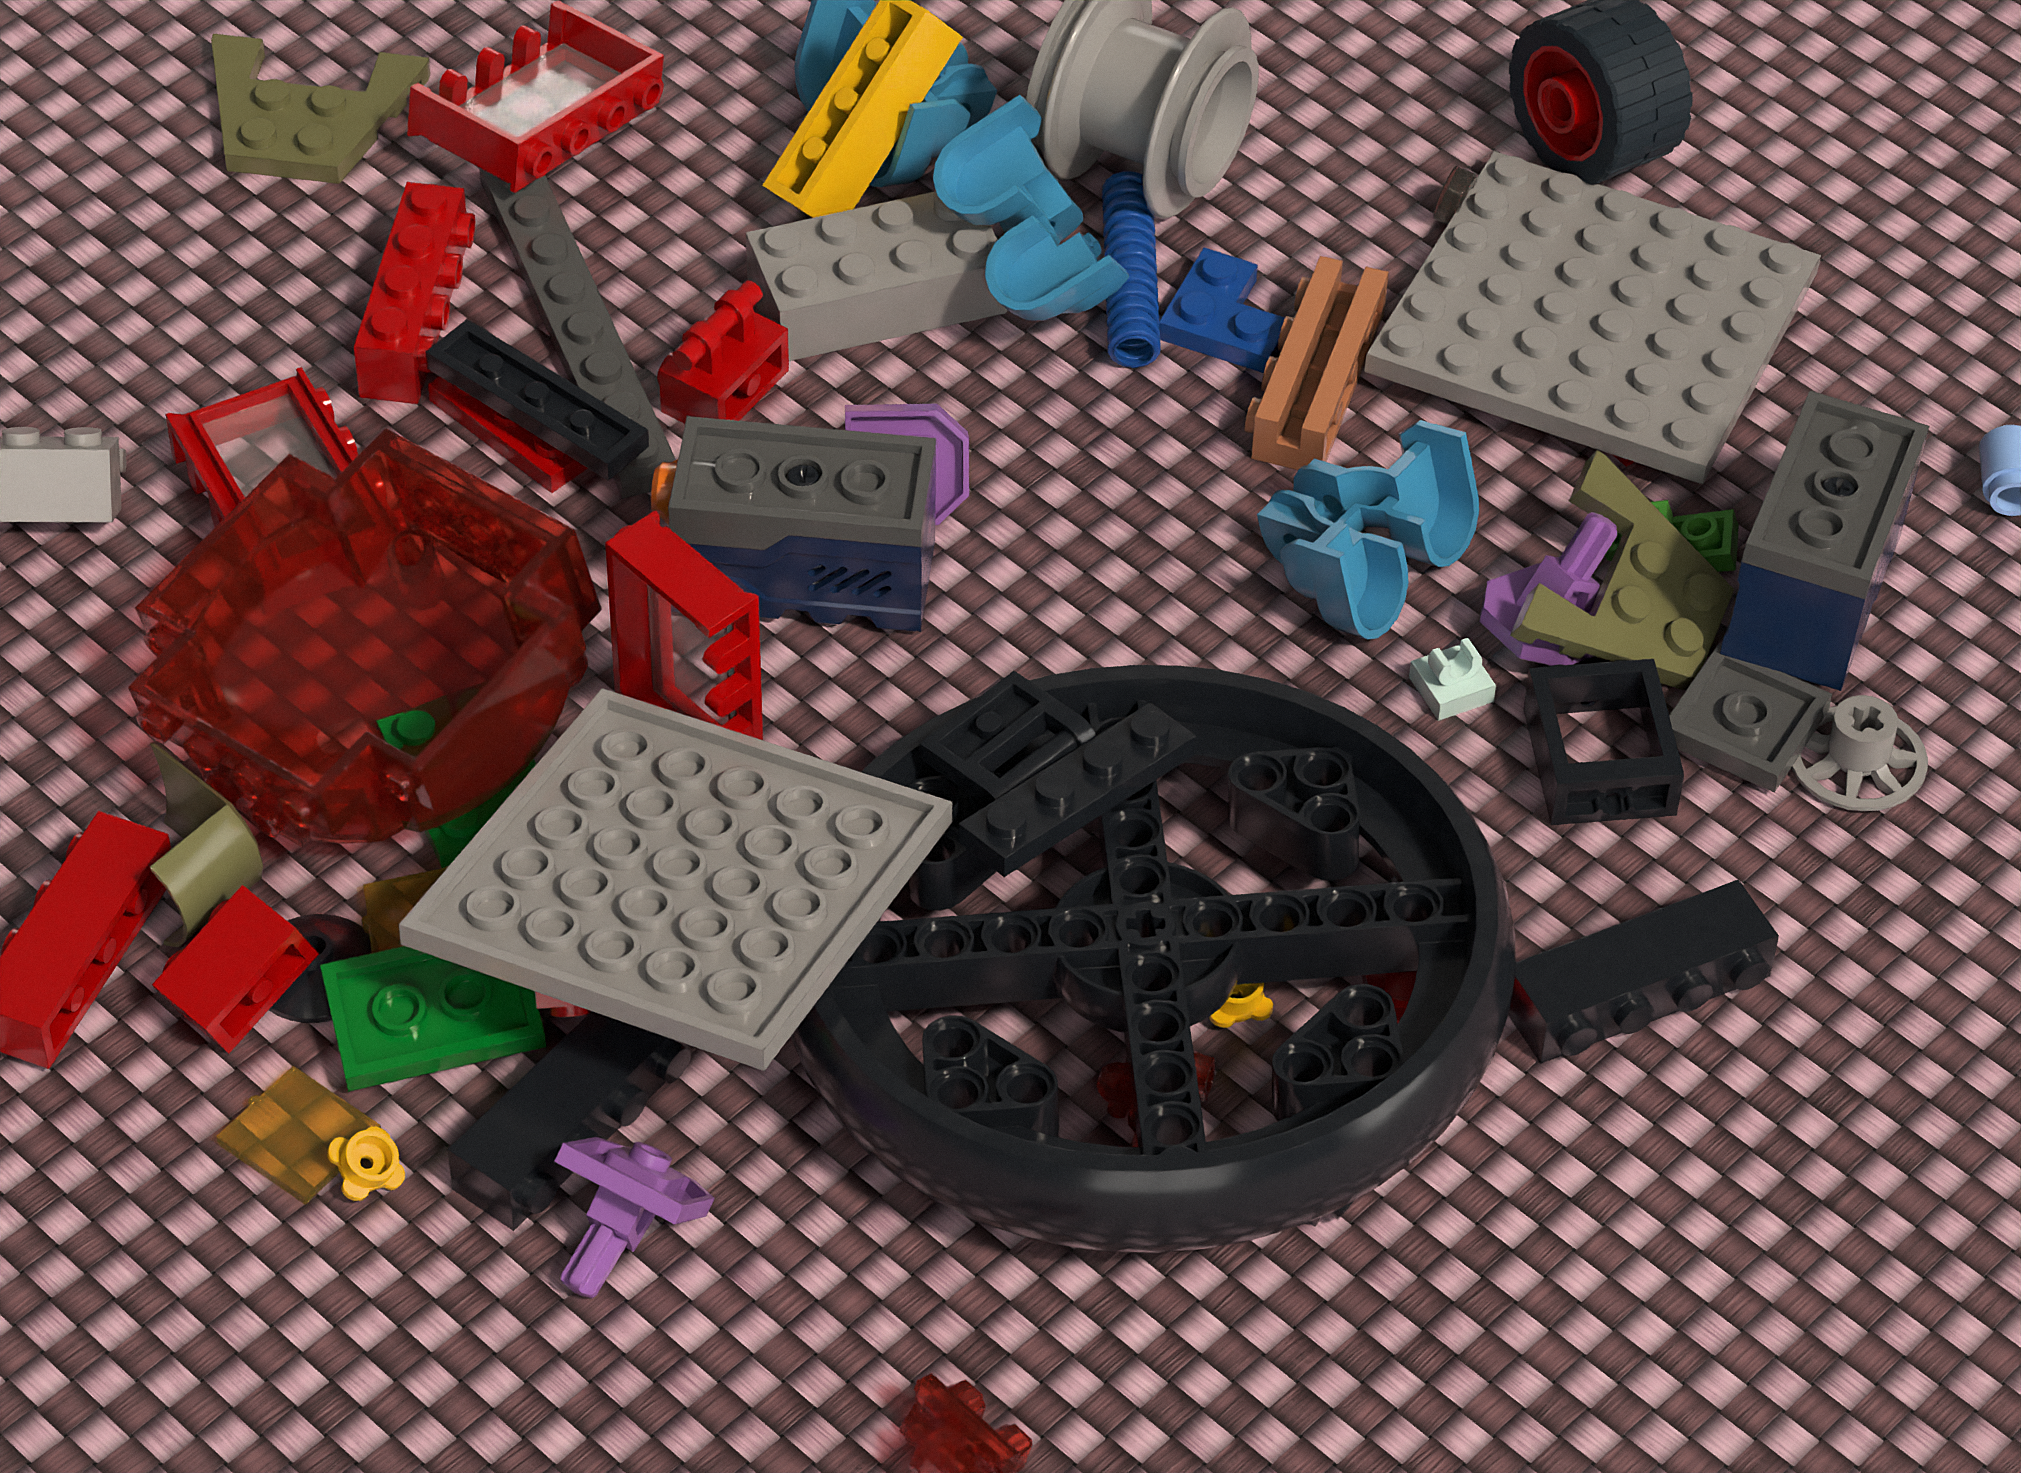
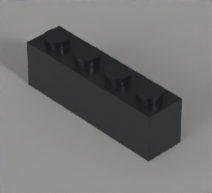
M1738 879L1516 962V974L1508 1016L1540 1064L1563 1055H1578L1599 1041L1620 1033L1632 1034L1638 1032L1654 1020L1678 1011H1693L1701 1007L1708 1000L1736 989L1748 990L1757 986L1771 975L1779 935Z
M591 1011L447 1149L452 1190L514 1231L532 1213L538 1214L545 1210L555 1197L558 1187L574 1173L554 1162L562 1144L593 1137L607 1140L621 1126L631 1125L642 1113L647 1100L665 1083L675 1082L683 1074L691 1058L690 1045Z

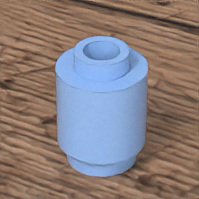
M2003 425L1989 431L1979 443L1982 490L1984 497L1990 502L1991 507L1996 512L2007 516L2021 515V426Z

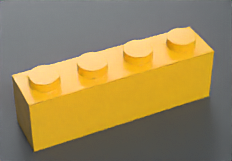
M879 0L762 186L811 218L854 209L899 139L910 104L922 103L963 37L928 10L911 0Z

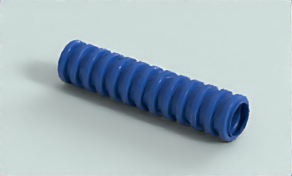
M1123 171L1110 176L1102 186L1104 257L1109 254L1126 269L1130 276L1117 292L1106 298L1108 354L1111 360L1120 366L1140 368L1155 361L1160 354L1161 348L1154 216L1149 211L1143 194V174L1134 171Z

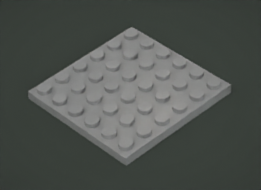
M1494 151L1368 350L1364 372L1703 484L1818 272L1821 255L1800 249L1793 244L1781 243L1744 231L1736 226L1725 225L1690 214L1680 208H1672L1646 200L1626 191L1615 190L1599 184H1587L1573 174L1558 172L1527 162L1516 156H1508Z
M602 688L400 922L401 945L765 1071L952 823V802Z

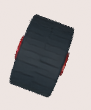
M1588 0L1534 21L1533 24L1527 25L1521 31L1519 39L1515 41L1512 48V59L1509 62V89L1515 108L1514 113L1522 127L1523 135L1528 144L1533 147L1538 158L1551 169L1573 174L1587 184H1598L1673 152V149L1679 146L1685 138L1684 133L1689 129L1691 121L1690 110L1693 105L1689 69L1686 67L1683 58L1684 54L1679 43L1674 39L1671 29L1648 4H1643L1640 0Z

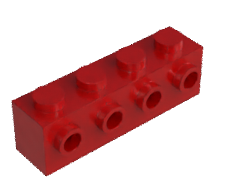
M406 182L354 344L359 398L411 404L419 403L427 374L432 373V371L427 369L426 351L437 343L440 331L447 329L453 289H458L460 286L464 253L466 248L470 249L474 241L475 215L474 213L466 212L464 188Z
M98 811L84 833L79 832L73 837L68 846L65 861L52 880L48 879L42 883L36 894L33 909L20 928H13L3 943L0 956L1 1053L50 1069L167 890L151 872L150 866L171 850L168 833Z

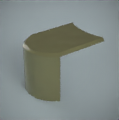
M150 743L162 774L166 793V815L163 822L184 838L150 866L151 872L167 889L176 904L183 922L179 929L163 941L164 945L179 947L208 923L211 913L221 902L230 899L242 885L249 889L262 878L263 862L256 839L232 803L157 744Z

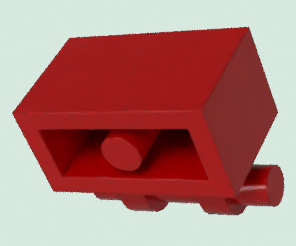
M747 280L737 290L731 289L726 291L715 302V312L703 321H696L683 334V343L674 352L665 357L657 374L662 413L684 424L686 423L687 416L740 421L789 371L788 328L754 312L753 307L763 297L762 290L756 283Z

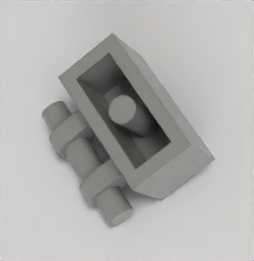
M13 427L2 430V436H0V522H113L122 509L120 473H125L127 463L126 450L119 449V437H102V430L92 427L66 429L64 437H40V430L33 427Z

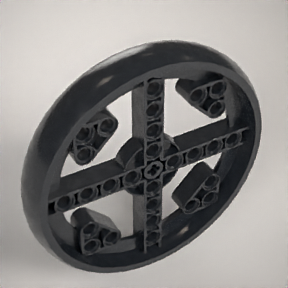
M1127 665L1090 668L1048 675L1029 681L1081 715L1092 726L1096 736L1151 702L1196 735L1195 755L1183 763L1208 765L1229 770L1228 822L1237 834L1308 875L1328 881L1344 879L1351 875L1358 867L1360 834L1378 852L1392 870L1398 882L1228 895L1219 884L1208 876L1189 867L1167 861L1157 781L1155 780L1097 817L1103 868L1090 873L1075 883L1063 895L1056 908L881 922L880 917L791 1035L792 1042L808 1078L836 1120L860 1147L893 1175L932 1200L975 1221L1019 1236L1062 1246L1110 1252L1154 1253L1207 1249L1258 1239L1298 1227L1334 1212L1382 1185L1416 1160L1445 1132L1479 1085L1495 1055L1506 1024L1516 974L1514 925L1505 882L1494 854L1469 809L1440 775L1408 746L1378 725L1341 705L1307 691L1268 679L1225 670L1176 665ZM977 698L930 719L896 741L861 771L862 773L952 802V823L908 880V891L911 900L918 906L928 910L940 911L956 906L996 873L994 869L958 842L959 823L982 809L978 800L922 760L919 745L922 740ZM1047 729L992 773L1000 778L1055 734ZM1417 971L1413 991L1398 1024L1392 998L1382 988L1369 984H1357L1348 986L1337 993L1287 1039L1273 1055L1272 1113L1278 1122L1233 1137L1206 1142L1190 1026L1203 1021L1220 1009L1232 995L1236 985ZM1063 998L1076 1013L1104 1028L1124 1033L1138 1147L1099 1145L1058 1137L1060 1128L1058 1080L1055 1072L1046 1064L976 1021L964 1016L949 1015L931 1022L924 1030L922 1037L923 1065L908 1049L894 1028L887 1011Z

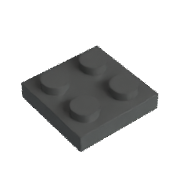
M1718 644L1669 715L1677 748L1684 753L1775 793L1828 713L1832 693L1786 673L1720 654L1722 645Z

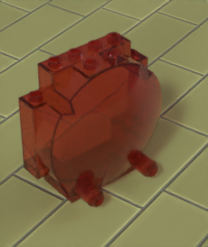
M385 428L336 478L289 453L135 607L146 631L143 640L157 658L128 686V689L139 711L136 719L140 727L152 739L161 744H165L169 740L183 748L190 759L197 764L204 779L203 781L232 803L235 808L247 814L253 824L267 836L276 838L280 834L302 848L310 840L342 844L384 841L404 829L421 833L468 813L509 785L530 764L554 731L564 709L569 688L577 685L584 677L588 668V658L585 652L587 647L582 630L600 613L602 608L575 529ZM413 710L425 711L432 715L435 720V732L432 737L426 742L415 746L403 744L400 750L385 741L376 720L401 712L405 714Z

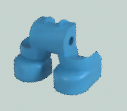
M875 0L811 1L794 64L795 83L798 94L808 112L876 7L877 2ZM961 42L956 47L922 103L910 104L899 139L869 185L873 187H887L910 184L924 175L931 158H938L943 147L955 136L988 116L997 89L988 80L982 66L968 64V54Z
M1018 95L955 136L943 147L935 162L933 182L937 196L959 218L974 225L1000 224L1005 234L994 243L986 260L985 278L989 292L1012 314L1028 321H1045L1062 313H1080L1093 308L1117 292L1130 276L1126 269L1109 254L1101 260H1097L1102 253L1101 245L1089 232L1084 236L1079 232L1060 244V241L1074 232L1081 224L1083 213L1057 179L1045 167L1031 139L1038 135L1042 118L1028 101L1021 95Z
M1419 420L1398 434L1402 456L1389 469L1374 466L1345 468L1314 458L1308 465L1302 466L1294 476V491L1277 490L1268 504L1257 514L1260 531L1266 547L1275 559L1283 565L1289 584L1304 597L1317 601L1318 609L1326 623L1337 630L1364 639L1379 638L1389 631L1399 617L1405 603L1409 584L1408 566L1405 556L1437 567L1450 566L1460 559L1466 551L1475 533L1479 516V496L1466 432ZM1366 527L1389 529L1391 539L1371 533L1362 534L1361 532Z

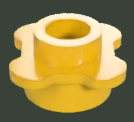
M1264 983L1236 985L1232 995L1225 1004L1209 1016L1210 1021L1218 1027L1228 1028L1234 1023L1243 1022L1250 1018L1256 1021L1268 1019L1273 1012V1002L1264 996Z
M369 1127L353 1135L350 1140L337 1137L327 1148L328 1160L337 1165L343 1178L341 1185L342 1193L353 1201H362L369 1192L383 1187L388 1190H395L404 1181L405 1170L398 1164L399 1152L397 1146L390 1138V1135L380 1127ZM363 1158L368 1159L372 1167L370 1169L363 1168L360 1160Z

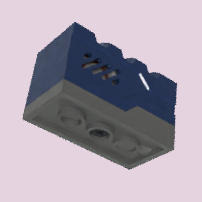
M1809 391L1746 542L1737 579L1740 585L1732 618L1723 638L1720 654L1783 672L1814 684L1839 691L1842 690L1858 642L1863 636L1873 603L1877 599L1888 564L1892 560L1902 533L1929 425Z
M687 416L678 459L671 463L662 462L654 470L651 488V510H656L660 518L669 525V528L742 588L744 592L757 594L759 596V617L779 619L789 609L808 611L814 621L818 623L841 624L848 615L867 616L872 619L877 628L921 632L935 545L936 438Z

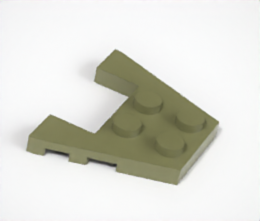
M213 33L211 42L226 169L231 172L340 184L378 140L377 130L388 117L397 118L407 106L406 97L410 93V87L416 83L425 85L431 75L429 57L379 52L366 91L341 89L332 85L319 87L285 83L278 79L257 80L265 57L263 39Z
M1597 450L1585 462L1569 502L1588 514L1595 512L1611 520L1617 526V532L1622 535V538L1591 611L1588 614L1539 583L1527 595L1510 636L1528 644H1532L1536 639L1559 645V653L1578 659L1586 653L1610 661L1654 659L1660 683L1686 691L1705 663L1734 588L1605 454Z

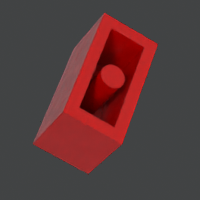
M242 885L230 899L221 902L213 910L208 923L184 949L177 951L169 958L162 974L154 981L152 986L180 1014L229 1054L319 953L297 928Z

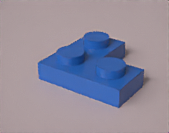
M1203 247L1159 321L1160 340L1264 373L1268 358L1270 356L1278 357L1280 353L1278 351V341L1285 317L1243 304L1257 281L1258 264Z

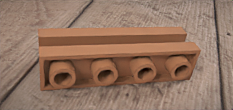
M1320 256L1312 277L1303 276L1301 278L1294 302V311H1297L1295 318L1286 316L1280 331L1278 351H1281L1279 358L1273 356L1268 358L1261 385L1264 395L1262 398L1253 397L1248 408L1245 432L1253 434L1251 459L1295 470L1308 465L1314 458L1327 462L1365 365L1366 354L1374 342L1384 316L1388 271L1366 266L1359 285L1355 286L1341 282L1343 261Z

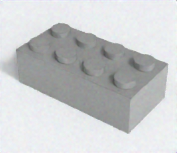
M936 191L746 232L747 280L753 281L762 290L763 297L756 304L760 315L788 328L789 361L1007 313V309L989 292L985 278L987 257L994 243L998 241L991 225H974L959 218L937 196Z

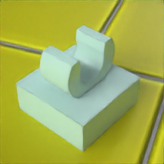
M1469 638L1462 639L1459 645L1442 651L1440 648L1433 649L1429 655L1411 661L1409 678L1438 721L1494 702L1496 685L1482 666V657Z

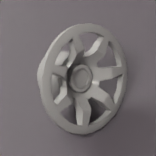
M1857 695L1843 700L1838 706L1830 707L1820 725L1833 721L1830 734L1813 733L1805 746L1819 754L1830 753L1823 760L1807 769L1803 764L1800 754L1791 767L1797 780L1810 793L1822 801L1847 810L1880 811L1906 802L1916 794L1923 785L1927 774L1928 756L1920 737L1909 725L1897 717L1895 710L1888 703L1873 696ZM1896 734L1908 744L1912 752L1893 747ZM1887 764L1895 769L1915 767L1914 776L1905 786L1901 787L1896 778L1890 773ZM1841 769L1846 772L1845 795L1828 790L1817 781L1828 779ZM1871 775L1876 786L1886 793L1887 796L1869 799L1857 798L1863 776Z

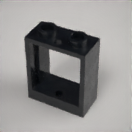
M1615 660L1602 663L1557 664L1548 667L1529 668L1523 710L1551 825L1677 816L1684 771L1655 660ZM1640 708L1652 757L1568 763L1557 714Z

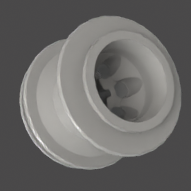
M1065 0L1052 21L1042 43L1026 96V101L1039 112L1042 118L1039 133L1031 141L1045 167L1056 179L1063 181L1071 180L1087 171L1098 160L1104 150L1144 165L1143 194L1146 205L1153 216L1161 219L1177 215L1188 207L1195 198L1202 197L1210 192L1222 179L1236 156L1249 125L1257 94L1259 64L1257 55L1251 48V32L1245 15L1242 11L1233 7L1221 9L1209 17L1199 27L1193 37L1189 39L1152 25V0Z

